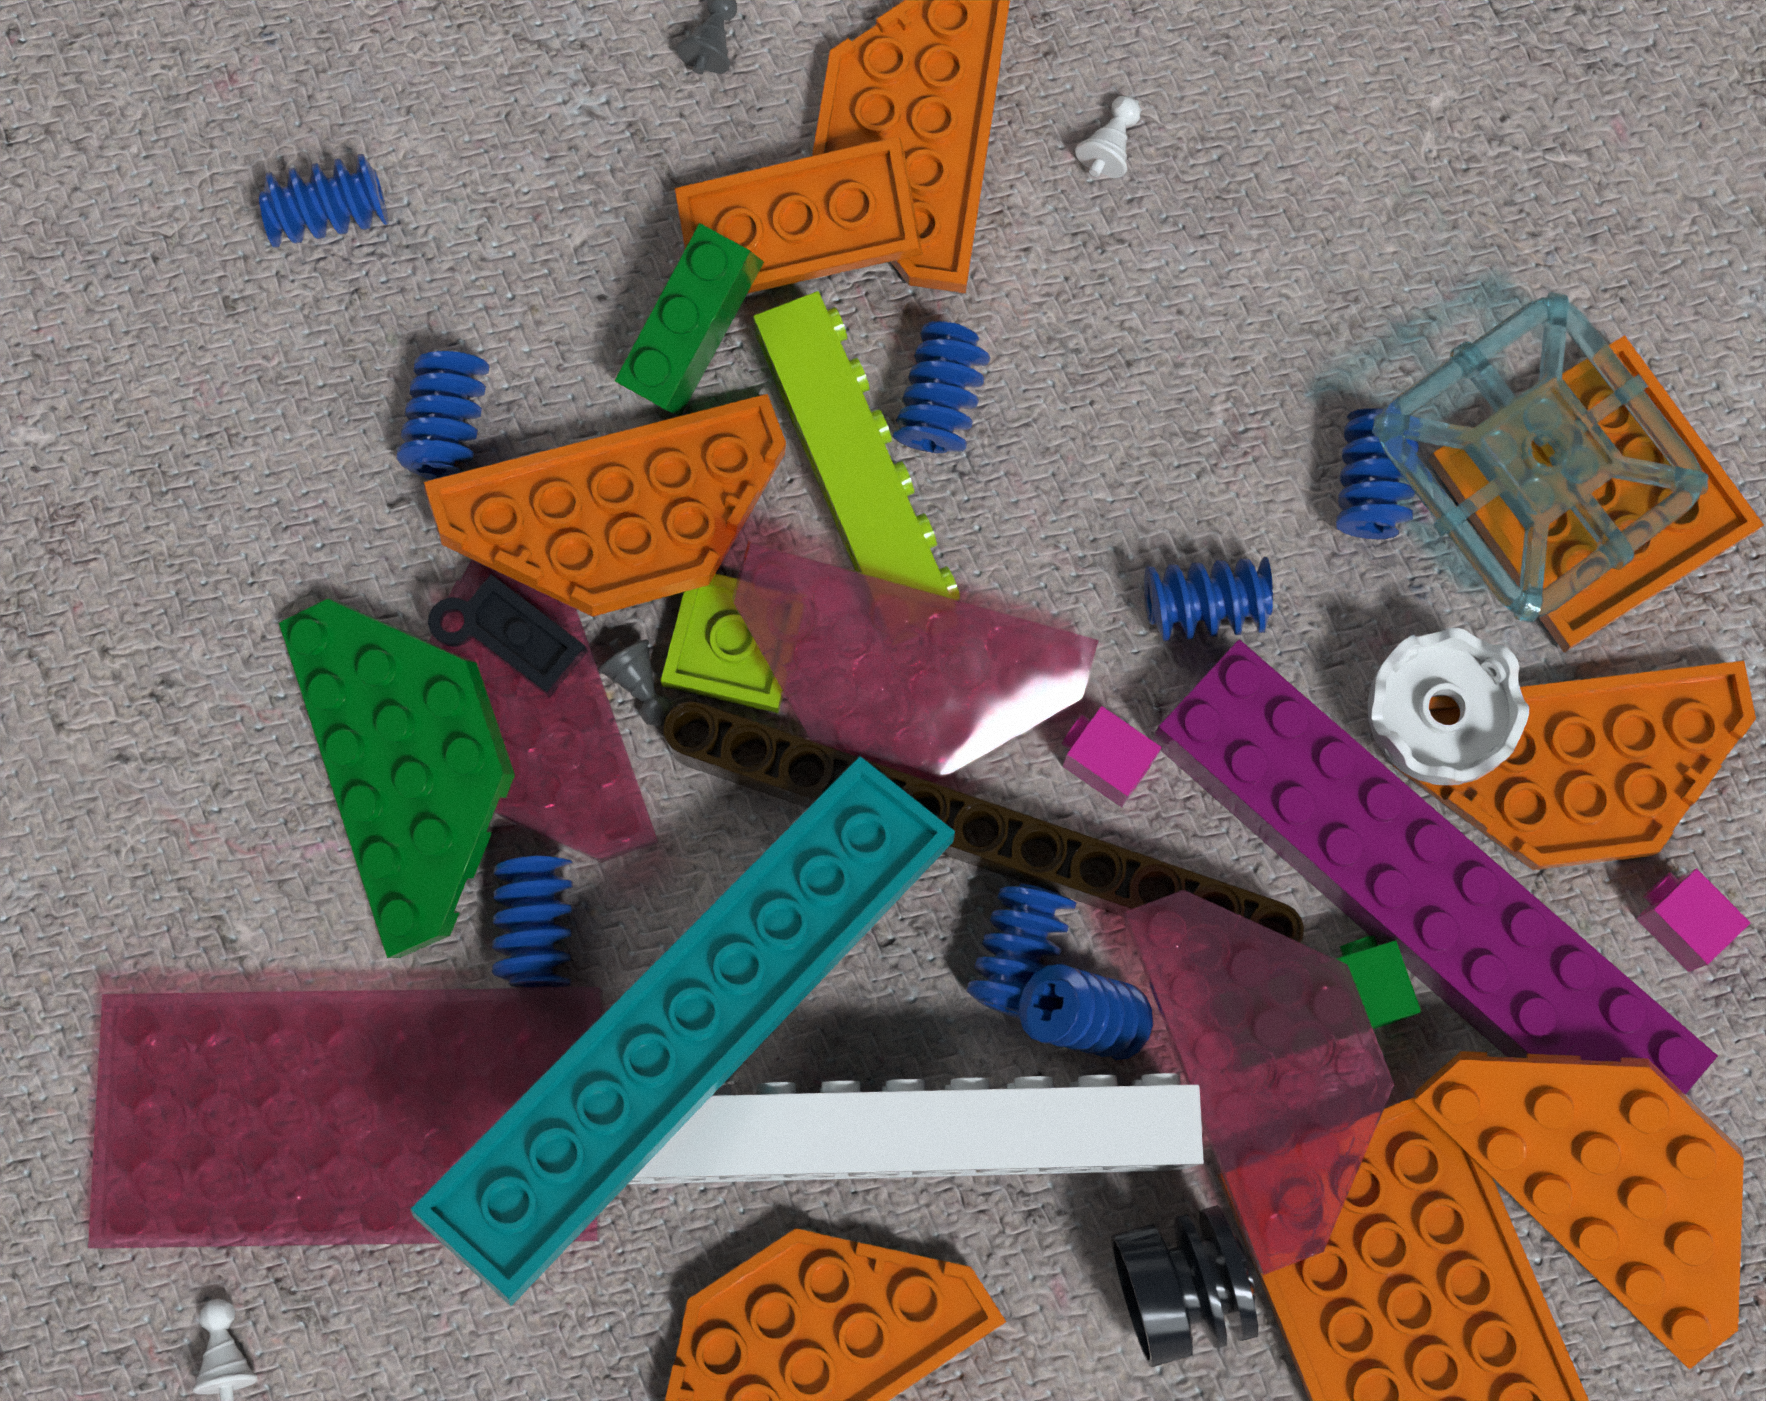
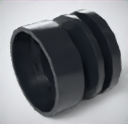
M1218 1205L1199 1210L1202 1240H1200L1188 1214L1175 1217V1239L1177 1244L1175 1248H1167L1154 1224L1111 1235L1112 1250L1121 1289L1136 1337L1149 1367L1193 1356L1191 1325L1200 1322L1203 1331L1214 1348L1227 1346L1224 1315H1226L1239 1341L1258 1337V1321L1255 1308L1256 1292L1252 1273L1239 1239L1233 1234L1224 1213Z

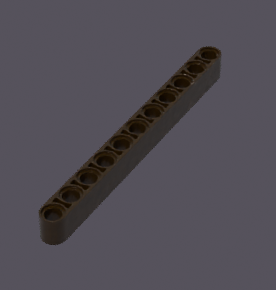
M686 702L677 705L670 710L664 722L663 731L671 754L679 763L809 808L859 758L697 702ZM690 723H701L709 729V735L705 742L692 748L678 743L677 736L681 728ZM755 742L762 745L767 752L763 761L757 766L743 767L733 759L737 748L744 743ZM866 760L916 801H928L936 807L939 813L938 818L955 831L953 843L942 855L1035 887L1056 892L1075 901L1258 964L1272 965L1280 963L1294 952L1303 940L1304 925L1300 915L1294 908L1283 902ZM809 761L818 764L824 771L820 782L810 787H802L795 784L790 778V774L799 763ZM975 820L986 821L995 829L997 838L989 846H973L964 838L962 830L965 825ZM1042 840L1052 848L1054 861L1048 866L1034 867L1028 864L1022 857L1021 847L1028 841ZM1091 859L1102 861L1111 871V883L1100 888L1088 885L1081 878L1080 865ZM1148 879L1162 882L1170 895L1169 904L1160 908L1150 907L1145 904L1138 892L1139 884ZM1206 899L1220 902L1227 911L1228 919L1226 926L1212 928L1205 925L1198 915V903ZM1271 919L1280 923L1284 928L1286 941L1282 948H1269L1261 942L1257 934V924L1260 920Z

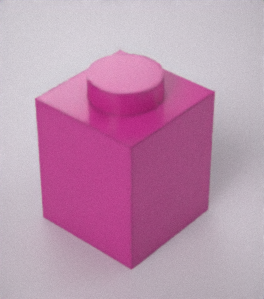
M1101 706L1091 720L1081 715L1064 738L1062 745L1069 749V752L1065 757L1062 767L1122 808L1156 760L1162 747Z
M1697 868L1678 878L1671 872L1661 878L1643 896L1650 905L1636 918L1688 972L1708 965L1751 923Z

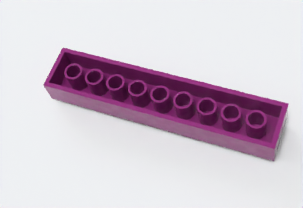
M1240 639L1158 726L1152 741L1162 747L1161 752L1369 936L1375 935L1378 944L1382 945L1396 940L1406 968L1506 1057L1527 1058V1054L1581 1056V1060L1621 1062V1057L1648 1058L1685 1095L1718 1057L1716 1053Z

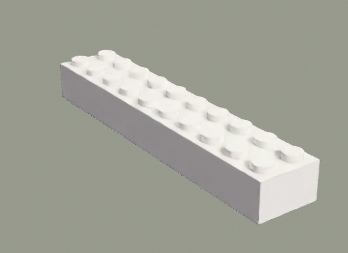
M1175 1073L1142 1075V1080L1131 1081V1086H1117L1116 1075L1080 1076L1078 1081L1069 1083V1088H1053V1077L1049 1076L1014 1078V1083L1007 1084V1089H989L988 1078L951 1079L950 1084L945 1085V1090L925 1091V1080L921 1079L886 1081V1086L882 1087V1092H861L860 1081L822 1082V1088H819V1093L796 1094V1083L792 1082L757 1084L756 1095H731V1085L723 1084L627 1185L1181 1171L1204 1164L1199 1085H1181L1180 1074Z

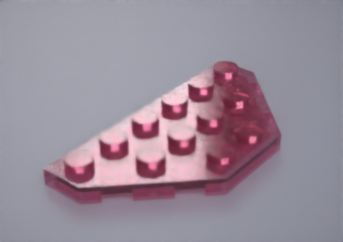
M748 541L732 597V602L811 741L857 757L861 756L865 760L932 783L1081 699L1099 640L1090 636Z
M471 559L461 580L456 581L448 598H461L468 602L490 574H492L583 643L588 650L582 660L549 698L475 642L473 638L466 644L458 647L445 646L439 643L433 635L428 641L435 646L461 655L478 664L515 773L507 797L499 799L494 813L601 863L658 843L656 832L578 610ZM458 612L448 613L442 621L443 629L448 632L458 631L464 624V617Z
M1185 890L1123 912L1122 915L1188 1085H1199L1201 1121L1259 1272L1265 1275L1324 1252L1394 1087L1391 1074L1348 965Z

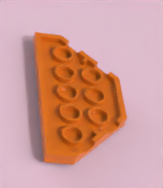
M904 0L878 17L875 26L852 41L847 38L829 52L812 156L899 136L903 143L923 254L890 262L909 286L966 293L1010 0Z
M768 394L426 481L424 482V488L441 545L594 617L708 586L783 459L786 441Z
M1736 661L1520 687L1525 702L1529 705L1527 723L1514 752L1493 771L1477 780L1460 785H1435L1417 780L1402 771L1400 772L1532 870L1653 856L1662 850L1674 833L1672 831L1688 809L1696 803L1722 767L1721 764L1756 720L1745 662ZM1449 696L1431 697L1429 711L1437 722L1444 725H1452L1459 721L1460 709L1454 699Z
M1460 1051L1414 1092V1101L1689 1370L1738 1331L1743 1154L1741 1149L1648 1058L1621 1057V1062L1581 1060V1056L1527 1054V1058L1490 1057L1487 1056V1052Z
M795 1228L687 1300L682 1322L683 1326L665 1401H889L1006 1323V1320L970 1266Z

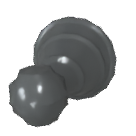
M707 0L708 11L710 12L707 20L696 27L689 37L678 43L676 51L679 58L685 64L693 66V71L697 74H703L704 70L723 74L730 67L729 51L726 43L727 32L724 29V21H730L737 13V2L735 0Z
M617 638L609 643L615 655L601 664L597 672L604 674L613 683L620 685L631 693L633 697L644 702L640 714L647 725L655 727L664 725L665 718L670 710L673 709V706L667 697L659 696L655 692L652 677L653 670L651 669L649 657V640L644 639L625 648L620 639Z

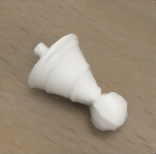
M1120 96L1116 98L1112 103L1111 109L1113 119L1103 128L1096 130L1087 140L1078 143L1075 153L1077 159L1082 165L1090 168L1089 173L1092 176L1099 177L1100 173L1117 179L1123 177L1127 172L1126 140L1128 138L1126 136V126L1135 125L1139 121L1142 111L1139 101L1133 97Z
M211 1300L205 1303L199 1313V1322L204 1329L208 1330L210 1338L206 1352L203 1355L199 1376L196 1378V1385L193 1386V1392L196 1394L220 1393L221 1401H234L233 1390L257 1382L258 1377L256 1374H253L247 1364V1360L243 1358L237 1348L235 1340L231 1338L226 1330L235 1319L234 1307L226 1300Z

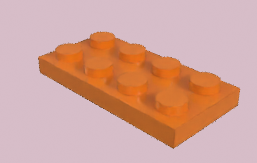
M899 136L675 188L685 249L698 224L701 223L752 251L764 261L748 293L923 254L903 143Z

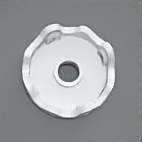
M1448 628L1440 632L1418 637L1412 635L1403 640L1380 666L1371 683L1367 701L1368 721L1372 734L1385 757L1400 771L1417 780L1435 785H1460L1477 780L1493 771L1514 752L1529 716V705L1525 702L1519 686L1518 673L1520 667L1516 656L1505 646L1487 643L1460 628ZM1446 695L1454 699L1460 709L1459 721L1452 725H1444L1437 722L1429 711L1431 697Z

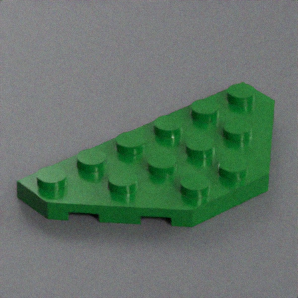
M332 599L323 600L279 622V626L387 958H401L451 936L459 916V912L455 911L467 878L474 879L492 832L487 830L499 799L507 797L515 773L476 662L427 642V640L394 625L359 612L358 609Z

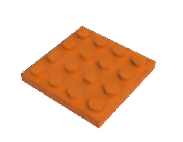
M1625 335L1436 450L1428 459L1438 476L1564 653L1764 526Z

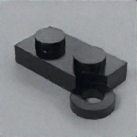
M490 574L468 602L454 597L440 600L433 606L428 617L430 632L439 643L449 647H458L466 644L473 638L475 642L549 698L588 652L583 643L492 574ZM458 612L464 617L462 628L455 632H448L443 629L442 621L448 613Z

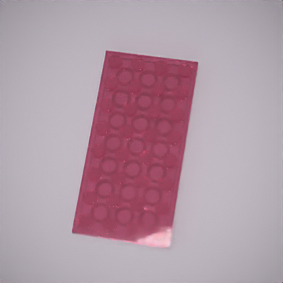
M600 987L102 994L88 1249L442 1244L413 1217L410 1209L602 1016L603 990ZM600 1214L573 1242H600Z

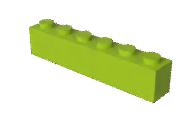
M819 291L754 315L753 320L757 342L886 646L890 647L952 622L955 607L953 602L960 599L957 584L948 566L939 569L930 550L937 546L934 531L925 513L915 515L907 497L914 494L911 478L903 461L893 464L885 446V444L892 442L887 422L880 409L872 412L869 409L863 395L864 392L870 390L869 383L859 359L856 357L848 360L841 344L842 341L848 338L837 308L826 309Z

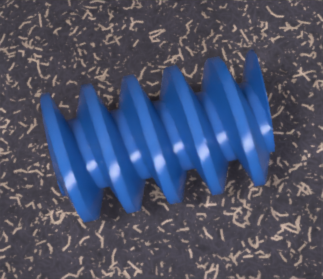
M364 154L357 155L355 173H350L340 158L335 159L333 177L330 178L326 177L318 163H314L311 165L310 182L304 183L295 168H289L286 187L280 186L272 172L266 173L265 188L259 194V205L264 228L273 248L280 247L283 230L292 243H302L305 225L316 239L325 238L328 220L338 234H347L351 215L363 230L370 229L373 211L377 213L384 225L389 224L385 199L377 172L371 167Z
M945 321L929 322L923 325L920 332L922 343L917 346L914 354L917 364L912 366L908 375L911 386L906 388L902 397L906 407L900 409L896 421L900 429L895 430L892 437L899 443L919 451L931 453L961 452L966 449L967 442L962 437L954 434L953 430H969L972 427L973 421L969 416L960 412L959 408L973 409L979 402L977 396L965 390V387H981L985 379L980 372L970 367L986 366L990 361V355L982 348L976 346L980 339L971 329L957 323Z
M432 351L421 354L415 359L414 373L417 377L411 381L409 391L413 399L406 403L405 416L409 421L403 424L401 429V438L405 443L399 446L397 450V460L404 468L429 480L465 472V470L454 465L455 462H470L473 460L474 452L460 445L459 441L477 439L478 430L472 425L464 423L463 419L481 417L482 408L478 404L467 400V397H481L485 395L486 386L482 382L471 378V376L489 374L490 365L484 359L453 351Z
M1378 408L1357 409L1348 414L1347 418L1350 421L1344 427V438L1348 444L1342 449V460L1347 466L1340 472V482L1345 488L1338 494V504L1343 511L1336 517V526L1341 532L1354 537L1376 540L1394 538L1399 535V530L1395 528V524L1409 522L1413 519V510L1397 505V501L1409 500L1415 497V488L1409 484L1400 483L1399 479L1409 478L1417 474V466L1410 461L1401 460V457L1414 455L1419 450L1418 442L1402 436L1419 431L1421 423L1414 416L1405 415L1395 410Z
M1263 557L1258 571H1256L1250 559L1241 558L1236 564L1234 574L1226 561L1216 560L1210 577L1202 563L1193 562L1189 566L1186 580L1179 565L1169 564L1165 569L1162 582L1155 567L1146 566L1144 596L1149 623L1157 626L1163 641L1170 640L1174 623H1180L1186 638L1193 639L1198 621H1204L1210 636L1217 637L1221 619H1228L1234 634L1241 635L1245 617H1252L1258 633H1265L1268 618L1272 614L1273 581L1269 559Z
M523 856L503 861L494 867L496 878L511 884L499 887L494 891V900L510 908L496 913L493 916V924L510 933L496 937L492 941V948L494 951L510 958L494 963L492 965V973L496 977L509 981L507 984L510 986L528 988L571 986V979L553 973V967L571 961V954L554 948V942L572 936V930L554 924V917L572 912V905L555 899V893L573 887V881L555 875L556 868L572 864L571 860L551 856Z
M1027 884L1000 888L997 898L1010 910H996L992 912L990 922L1002 933L985 934L982 945L996 957H980L976 959L974 968L987 980L969 981L966 989L970 996L982 1005L1015 1018H1019V1003L1025 985L1036 972L1046 967L1039 962L1041 956H1059L1062 949L1047 939L1048 933H1067L1069 925L1055 916L1056 909H1075L1077 904L1061 894Z
M1063 964L1049 965L1036 972L1025 985L1019 1003V1018L1023 1030L1031 1039L1075 1051L1079 1050L1087 1054H1095L1104 1058L1112 1057L1115 1060L1129 1059L1140 1052L1149 1040L1153 1027L1152 1008L1146 995L1138 987Z

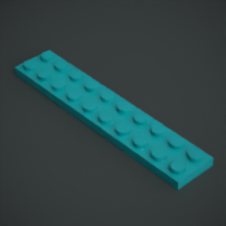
M860 756L410 1209L413 1217L507 1304L512 1306L953 843L955 831Z

